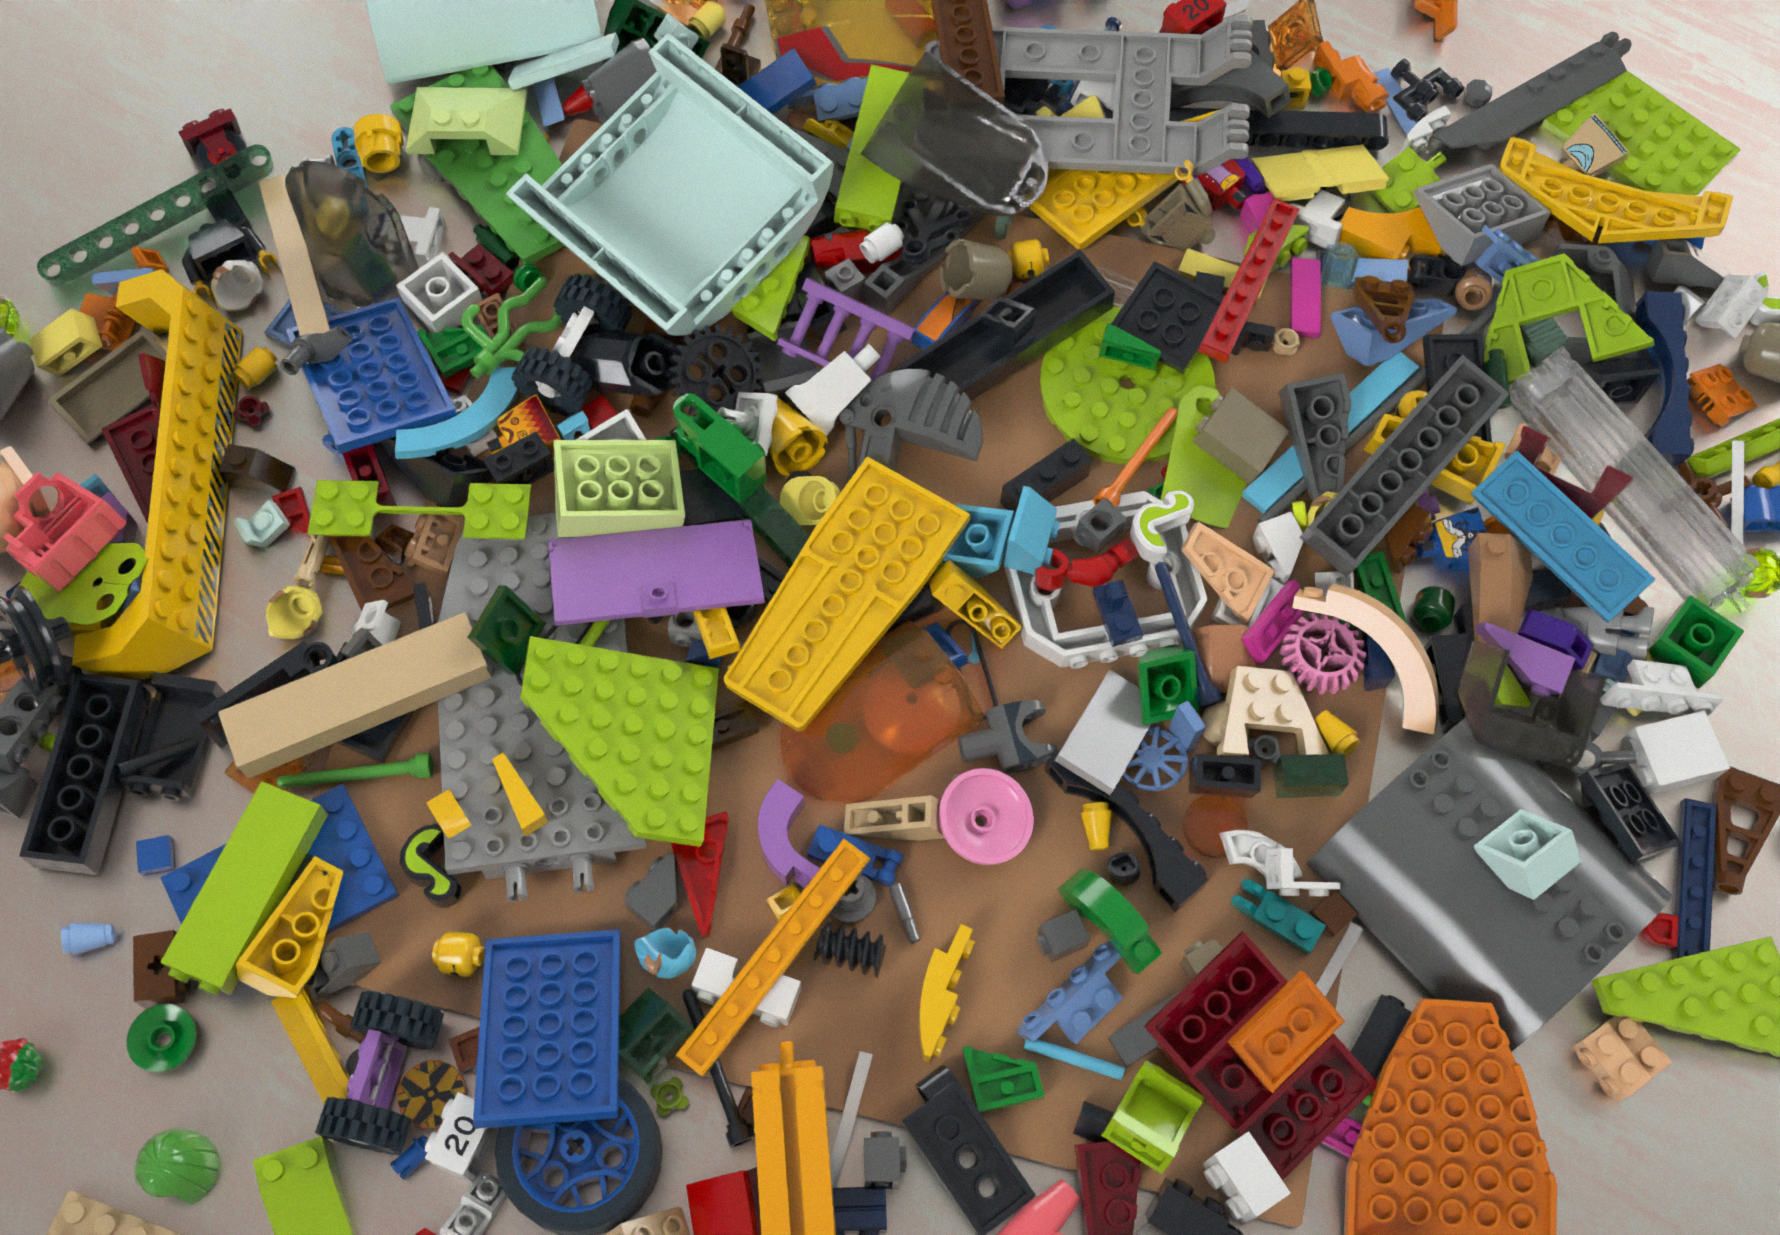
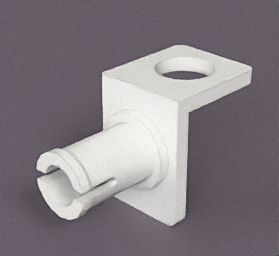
M374 601L365 603L359 620H355L351 625V633L353 635L360 628H364L384 645L395 640L401 622L385 613L387 601Z

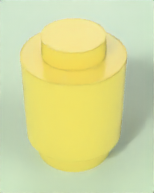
M707 1L689 19L687 26L704 38L709 39L726 22L725 10L719 3Z

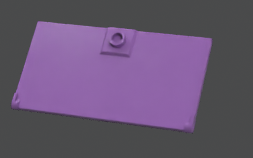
M751 519L548 540L555 626L641 616L649 618L676 615L679 612L765 603Z

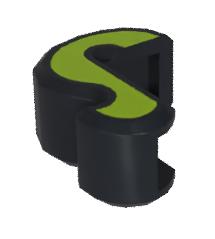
M440 825L423 826L409 836L400 851V865L411 882L419 887H427L424 889V894L431 903L440 908H448L459 901L461 885L457 883V880L452 875H448L443 868L430 859L444 845V832Z

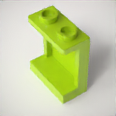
M1145 1061L1134 1077L1102 1136L1160 1174H1163L1179 1149L1178 1145L1205 1097L1191 1086L1166 1073L1161 1067Z

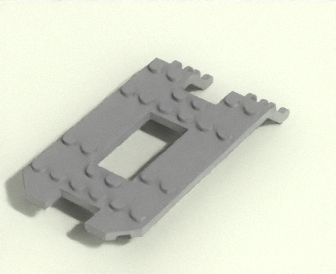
M1233 15L1202 35L992 27L1003 89L1005 78L1115 82L1113 119L1002 114L1003 104L949 108L947 100L946 112L919 111L915 131L916 140L941 164L993 166V163L1021 164V167L1174 174L1177 166L1182 173H1188L1184 161L1189 160L1194 165L1192 175H1202L1230 159H1244L1248 157L1249 146L1245 142L1249 140V122L1246 119L1250 116V107L1247 104L1232 103L1199 122L1169 121L1171 84L1204 86L1234 68L1250 67L1251 54L1247 52L1252 49V33L1249 30L1252 28L1253 19L1249 15ZM934 39L926 45L923 71L924 74L943 75L938 41Z

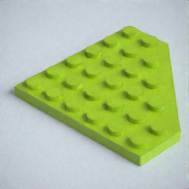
M530 636L520 694L521 701L527 708L531 707L541 719V725L556 742L559 741L570 754L569 758L585 777L588 776L599 789L598 793L614 812L617 811L628 824L627 828L635 837L701 847L704 840L719 668Z

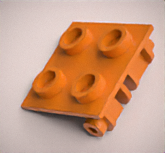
M86 293L79 312L95 319L102 343L100 349L115 350L130 338L136 323L134 319L116 308L118 293H115L113 297Z
M1721 363L1689 374L1691 377L1687 379V384L1691 387L1690 396L1694 401L1697 400L1696 403L1698 405L1710 398V401L1702 410L1705 412L1712 408L1706 414L1715 425L1719 424L1721 427H1724L1731 421V417L1758 407L1753 401L1751 393L1742 388L1734 379L1733 373L1727 367L1722 366Z

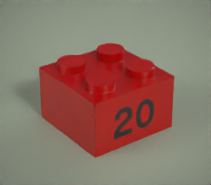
M1180 0L1177 3H1172L1163 13L1164 17L1159 33L1202 35L1222 23L1227 3L1223 0Z

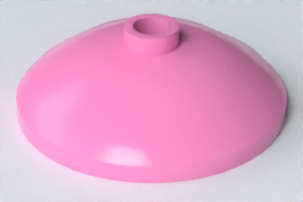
M979 768L962 773L947 786L939 803V824L945 840L958 855L970 862L980 865H997L1007 862L1025 848L1031 837L1034 816L1030 800L1023 788L1013 778L1000 771ZM976 817H979L983 820V827H980L976 824Z

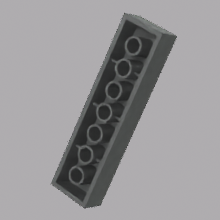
M1462 355L1299 538L1345 577H1348L1510 393Z

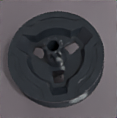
M18 586L14 589L11 599L0 596V664L12 660L20 677L36 696L43 694L48 682L59 686L67 684V671L57 644L58 641L66 639L72 634L65 618L60 616L47 621L35 599L23 586Z

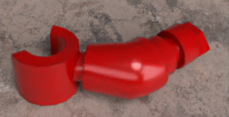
M1128 538L1108 549V553H1103L1100 556L1094 555L1091 558L1072 559V563H1069L1064 553L1053 549L1051 566L1057 569L1049 570L1044 566L1036 568L1035 581L1040 588L1048 591L1062 588L1067 578H1071V583L1097 587L1109 582L1113 578V574L1118 571V568L1127 565L1139 553L1136 546Z

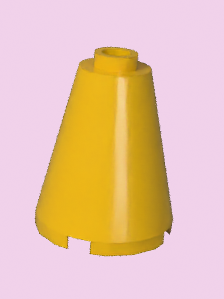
M777 397V414L773 419L771 430L772 444L768 449L772 463L780 474L790 476V472L797 470L806 472L824 456L826 451L823 447L825 442L828 444V439L818 426Z

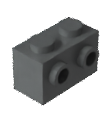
M871 1132V1138H864V1187L886 1186V1190L899 1189L900 1173H906L907 1168L906 1146L899 1147V1137H892V1132Z

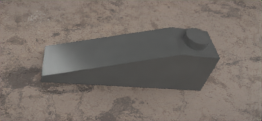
M1345 373L1288 383L1278 393L1287 429L1290 430L1289 435L1311 500L1313 501L1328 491L1339 493L1343 488L1345 445L1349 430L1347 429L1348 414L1351 409V398Z

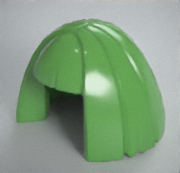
M178 1128L155 1134L144 1143L137 1155L136 1165L134 1166L136 1184L142 1186V1189L151 1196L162 1198L175 1194L186 1203L192 1205L205 1197L207 1191H210L218 1176L216 1171L219 1170V1157L215 1154L216 1149L207 1137H203L202 1134L193 1130Z

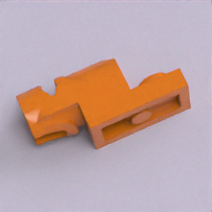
M1329 41L1318 44L1313 63L1316 67L1325 68L1330 72L1332 76L1330 88L1339 101L1352 97L1365 113H1376L1386 106L1385 99L1389 98L1388 92L1382 84H1376L1379 80L1378 77L1373 74L1360 55L1341 60L1338 51L1333 49Z

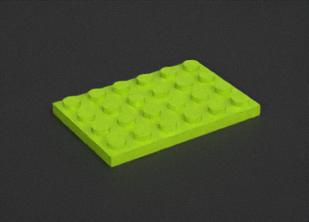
M1628 70L1546 117L1541 125L1566 143L1593 113H1596L1629 151L1627 160L1606 172L1626 186L1651 192L1699 196L1741 151L1738 146Z

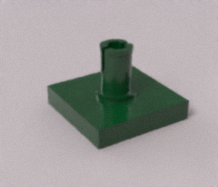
M498 585L467 638L507 674L517 675L526 659L530 636L539 637L546 622L508 586Z

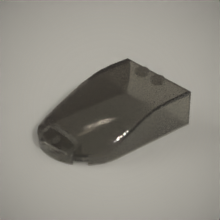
M925 51L909 72L860 153L885 172L922 192L995 216H1010L1026 210L1040 197L1048 179V160L1044 161L1040 149L1042 143L1033 129L1016 114L928 51Z

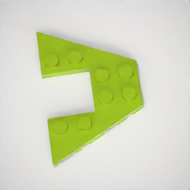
M803 235L790 253L764 280L731 308L734 317L774 341L778 338L779 326L782 318H785L787 314V304L791 302L796 289V279L799 272H802L804 258L808 255L811 247L808 236Z
M1564 253L1505 271L1502 281L1503 286L1501 293L1498 295L1492 323H1490L1485 341L1484 362L1489 360L1488 351L1500 349L1501 358L1507 361L1509 385L1533 379L1520 326L1580 310L1593 362L1652 347L1655 344L1654 339L1649 337L1628 314H1625L1619 308L1618 304L1604 291L1602 292L1591 281L1590 277L1574 265V262Z

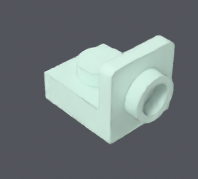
M670 13L666 14L654 34V37L660 41L669 33L690 50H692L699 39L696 33L686 28Z
M269 500L248 520L237 517L233 521V524L239 531L237 535L242 542L249 546L254 545L265 549L291 525L278 505Z

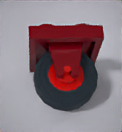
M231 108L227 110L217 109L208 115L209 118L200 122L197 120L188 122L182 127L183 130L178 131L190 157L196 155L199 166L206 175L215 180L229 181L238 178L246 170L249 163V152L246 143L238 136L242 133Z

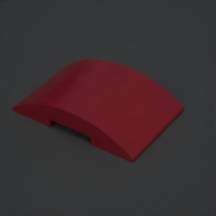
M1241 931L1143 1027L1183 1077L1198 1093L1205 1097V1102L1238 1137H1241L1248 1131L1250 1132L1283 1181L1376 1088L1377 1082L1333 1033L1273 1093L1264 1087L1227 1041L1275 996L1288 981L1246 933Z

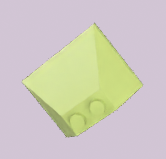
M417 87L406 153L435 154L437 139H486L490 155H519L528 93L527 88L511 90V88Z

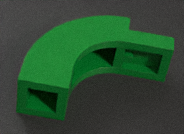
M1080 869L1057 888L1072 911L1076 909L1079 916L1090 920L1107 936L1133 973L1139 974L1162 954V951L1147 931L1149 926L1136 909L1118 890L1096 873Z

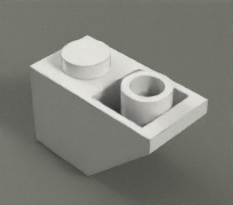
M1292 512L1258 523L1252 538L1255 550L1263 555L1266 565L1275 570L1271 578L1283 585L1286 584L1292 573L1303 540L1299 538L1303 533Z

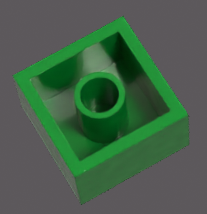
M1690 595L1674 611L1648 650L1651 657L1660 663L1687 666L1694 686L1699 689L1715 675L1744 633V630Z

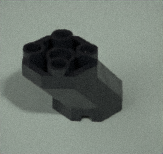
M603 330L579 339L573 362L582 367L581 371L587 372L589 375L588 379L592 380L593 390L601 394L616 392L652 397L676 388V386L668 385V382L675 378V375L667 373L670 367L676 366L669 361V358L674 355L673 352H676L674 350L675 346L659 334L652 332L645 335Z

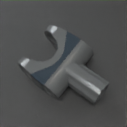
M1038 700L1017 701L995 706L986 711L989 729L958 735V745L963 762L969 763L997 756L1001 771L1004 774L1026 771L1046 764V761L1058 751L1055 744L1044 745V743L1032 742L1023 732V727L1032 722V719L1039 718L1046 713L1044 702Z

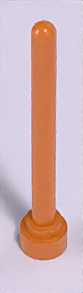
M1170 407L1167 409L1111 486H1106L1098 491L1093 498L1095 506L1104 498L1115 508L1119 506L1121 491L1177 417L1178 411L1176 408Z

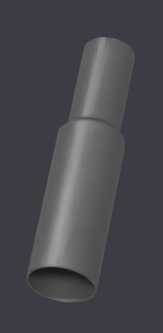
M898 883L889 887L900 922L904 925L909 942L915 943L921 940L903 884Z

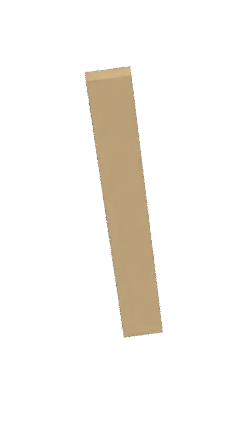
M285 173L258 181L299 334L301 336L307 333H325L331 329L288 177Z

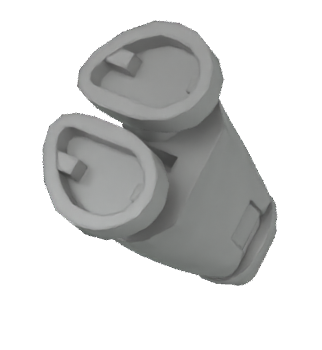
M1556 607V611L1541 609V613L1576 625L1593 644L1591 650L1593 652L1616 656L1619 649L1628 652L1633 660L1646 661L1649 638L1621 636V630L1650 635L1654 616L1653 607H1644L1634 616H1623V609L1608 624L1590 607H1569L1562 610Z

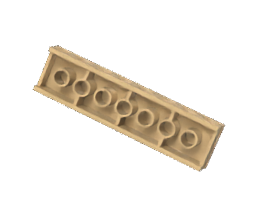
M463 612L219 711L218 714L236 767L241 769L249 779L491 679L482 651L467 638L472 627L466 613Z

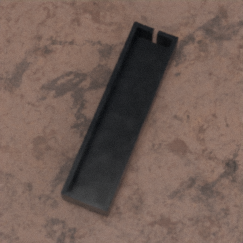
M1079 249L1005 297L1033 307L1037 312L1033 328L1014 347L1010 346L1001 330L985 325L979 316L980 314H978L890 372L903 369H922L930 371L931 378H934L935 374L938 373L946 378L945 383L949 385L950 381L954 382L959 387L958 393L961 396L965 392L970 400H973L1111 310L1114 306L1115 291L1081 249Z

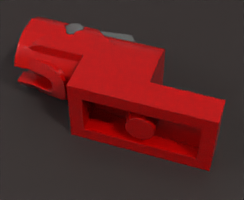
M843 227L830 233L810 238V252L816 268L834 267L849 258L861 274L875 272L883 263L899 257L902 247L883 261H876L872 264L865 258L860 249V244L864 242V237L868 235L866 229L850 231Z

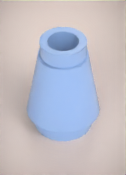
M71 922L70 926L61 928V943L64 953L72 952L73 955H77L115 942L113 924Z

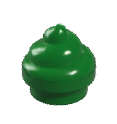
M524 264L515 270L514 284L518 290L525 292L542 275L536 266Z

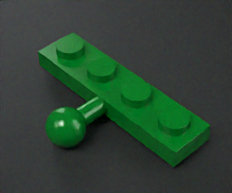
M1384 552L1369 553L1354 570L1361 592L1386 605L1407 624ZM1339 619L1338 622L1343 625L1347 621ZM1350 623L1348 630L1351 629L1354 625Z

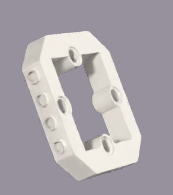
M1145 491L1121 495L1120 504L1116 509L1127 518L1123 530L1132 527L1136 511L1143 505L1153 502L1163 504V501ZM1093 500L1055 507L1057 508L1055 521H1059L1060 526L1056 540L1050 538L1049 543L1075 539L1079 545H1082L1075 533L1078 521L1095 506ZM1094 525L1095 529L1098 531L1105 530V528L1100 525ZM1182 525L1159 535L1167 550L1164 563L1168 567L1189 627L1192 629L1203 612L1207 596L1199 571L1181 551L1188 537L1186 526ZM1006 545L1005 552H1004L1003 559H1002L1003 565H1004V561H1005L1007 545ZM1150 562L1146 572V580L1153 588L1162 590L1155 571L1156 564ZM1004 567L1017 620L1022 625L1020 632L1024 646L1061 668L1070 666L1072 669H1078L1095 661L1109 663L1127 655L1141 657L1149 650L1172 645L1179 647L1182 644L1171 613L1138 618L1143 632L1142 640L1115 647L1111 646L1104 625L1058 633L1052 610L1058 603L1061 588L1050 591V595H1042L1037 591L1042 588L1036 584L1035 575Z

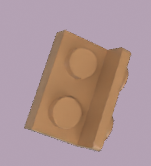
M420 514L414 527L419 530L416 539H410L404 555L408 556L405 566L412 568L417 564L444 576L448 572L455 547L464 529L465 518L459 515Z

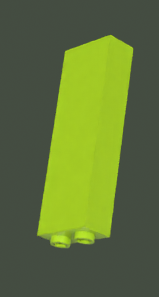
M871 64L835 206L834 222L840 223L845 227L867 229L870 232H873L886 222L892 225L923 97L925 76Z
M261 781L160 962L170 969L169 976L184 983H187L189 978L200 982L199 989L215 996L218 995L219 991L229 995L232 994L239 981L237 979V961L283 900L291 885L290 882L328 816L320 804Z

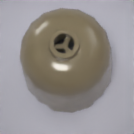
M963 239L952 241L945 249V253L949 254L945 265H940V283L943 291L949 292L951 297L991 301L1002 296L1008 290L1012 280V263L1010 257L1003 249Z
M1761 323L1753 330L1750 336L1745 334L1740 344L1739 351L1744 352L1742 360L1744 368L1755 376L1780 383V323Z

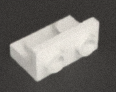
M1728 274L1695 321L1701 327L1721 328L1730 338H1736L1763 302L1768 292L1751 275Z

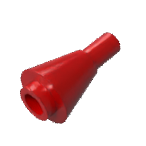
M582 85L562 104L564 118L568 115L573 116L592 110L591 104H593V101L587 95Z

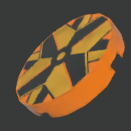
M426 1060L414 1065L403 1076L398 1086L397 1103L401 1114L411 1118V1125L420 1129L433 1130L440 1128L444 1121L441 1118L442 1112L450 1099L454 1100L458 1092L467 1096L466 1083L463 1076L453 1065L441 1060Z

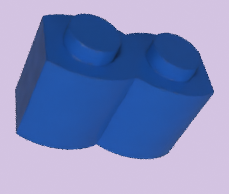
M1756 485L1744 488L1743 532L1756 533L1768 531L1780 533V485L1769 489L1759 488Z

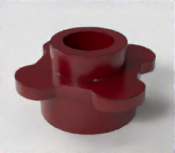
M249 395L239 400L233 415L236 420H244L248 422L249 426L256 427L261 423L260 419L262 416L269 412L270 407L267 402H260L257 397Z

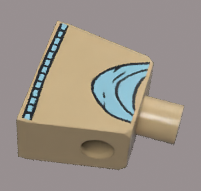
M1593 113L1562 146L1561 154L1566 160L1562 163L1563 165L1593 177H1597L1627 160L1629 153L1596 113Z

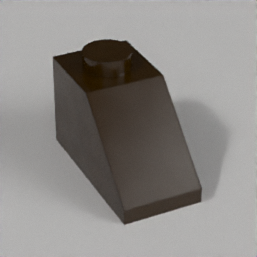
M228 444L219 471L229 487L279 494L290 490L296 469L257 448Z

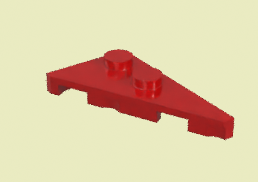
M727 811L705 818L704 840L701 847L671 843L701 939L710 937L729 821Z

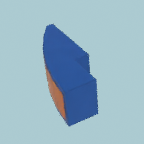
M946 292L915 326L916 329L911 338V343L923 350L963 325L981 300L953 298L949 292Z

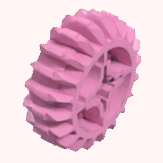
M1312 613L1308 616L1307 620L1301 617L1296 622V625L1293 624L1289 627L1288 634L1282 639L1284 646L1280 649V655L1284 656L1282 666L1290 667L1288 671L1298 677L1296 680L1298 686L1303 682L1307 684V693L1316 687L1319 695L1324 694L1327 689L1333 695L1338 692L1339 688L1344 691L1348 689L1350 682L1355 683L1357 681L1358 673H1361L1364 669L1363 661L1366 658V652L1362 651L1364 641L1355 640L1359 635L1358 630L1351 632L1348 630L1349 622H1345L1342 625L1338 622L1339 618L1337 617L1329 620L1327 615L1321 614L1318 619ZM1313 635H1321V636H1324V637L1321 638V639H1315V638H1312V637H1310V639H1307V638H1306V637L1313 636ZM1325 645L1326 647L1324 650V659L1322 660V662H1320L1322 656L1321 650ZM1326 668L1334 670L1336 668L1341 669L1336 672H1322V670Z

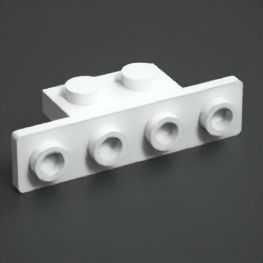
M1635 659L1627 666L1633 684L1618 682L1600 698L1602 705L1685 715L1705 711L1707 716L1723 702L1721 694L1697 692L1687 666Z

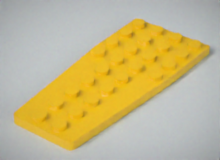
M866 457L813 530L724 676L726 687L794 730L804 731L918 595L970 521V514L875 460Z

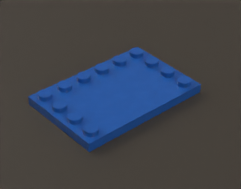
M400 297L327 317L330 329L338 325L342 326L350 334L352 341L333 360L321 363L306 362L301 369L339 454L395 437L396 430L422 428L456 416L455 407ZM298 327L286 329L287 337L291 344L293 340L300 336Z
M344 784L310 800L320 804L328 816L307 854L316 856L343 871L342 881L326 935L400 896ZM226 844L160 877L181 924ZM292 884L290 885V887H289V889L287 890L286 894L288 893V891H289V890L291 889V887L293 886Z
M620 930L486 939L473 1113L475 1129L618 1118Z

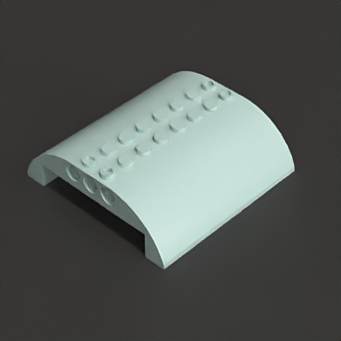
M366 0L373 35L387 85L553 54L602 37L594 0Z
M667 33L648 52L657 72L542 186L528 174H525L506 195L670 335L679 336L692 334V331L695 329L701 331L703 327L711 326L732 311L731 308L742 297H745L754 290L790 253L806 233L823 204L831 182L834 164L675 37Z

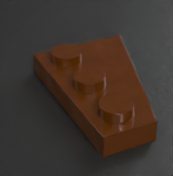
M328 536L361 611L365 603L385 600L388 602L385 610H388L415 598L413 591L415 583L404 574L397 564H394L383 553L382 549L370 537Z

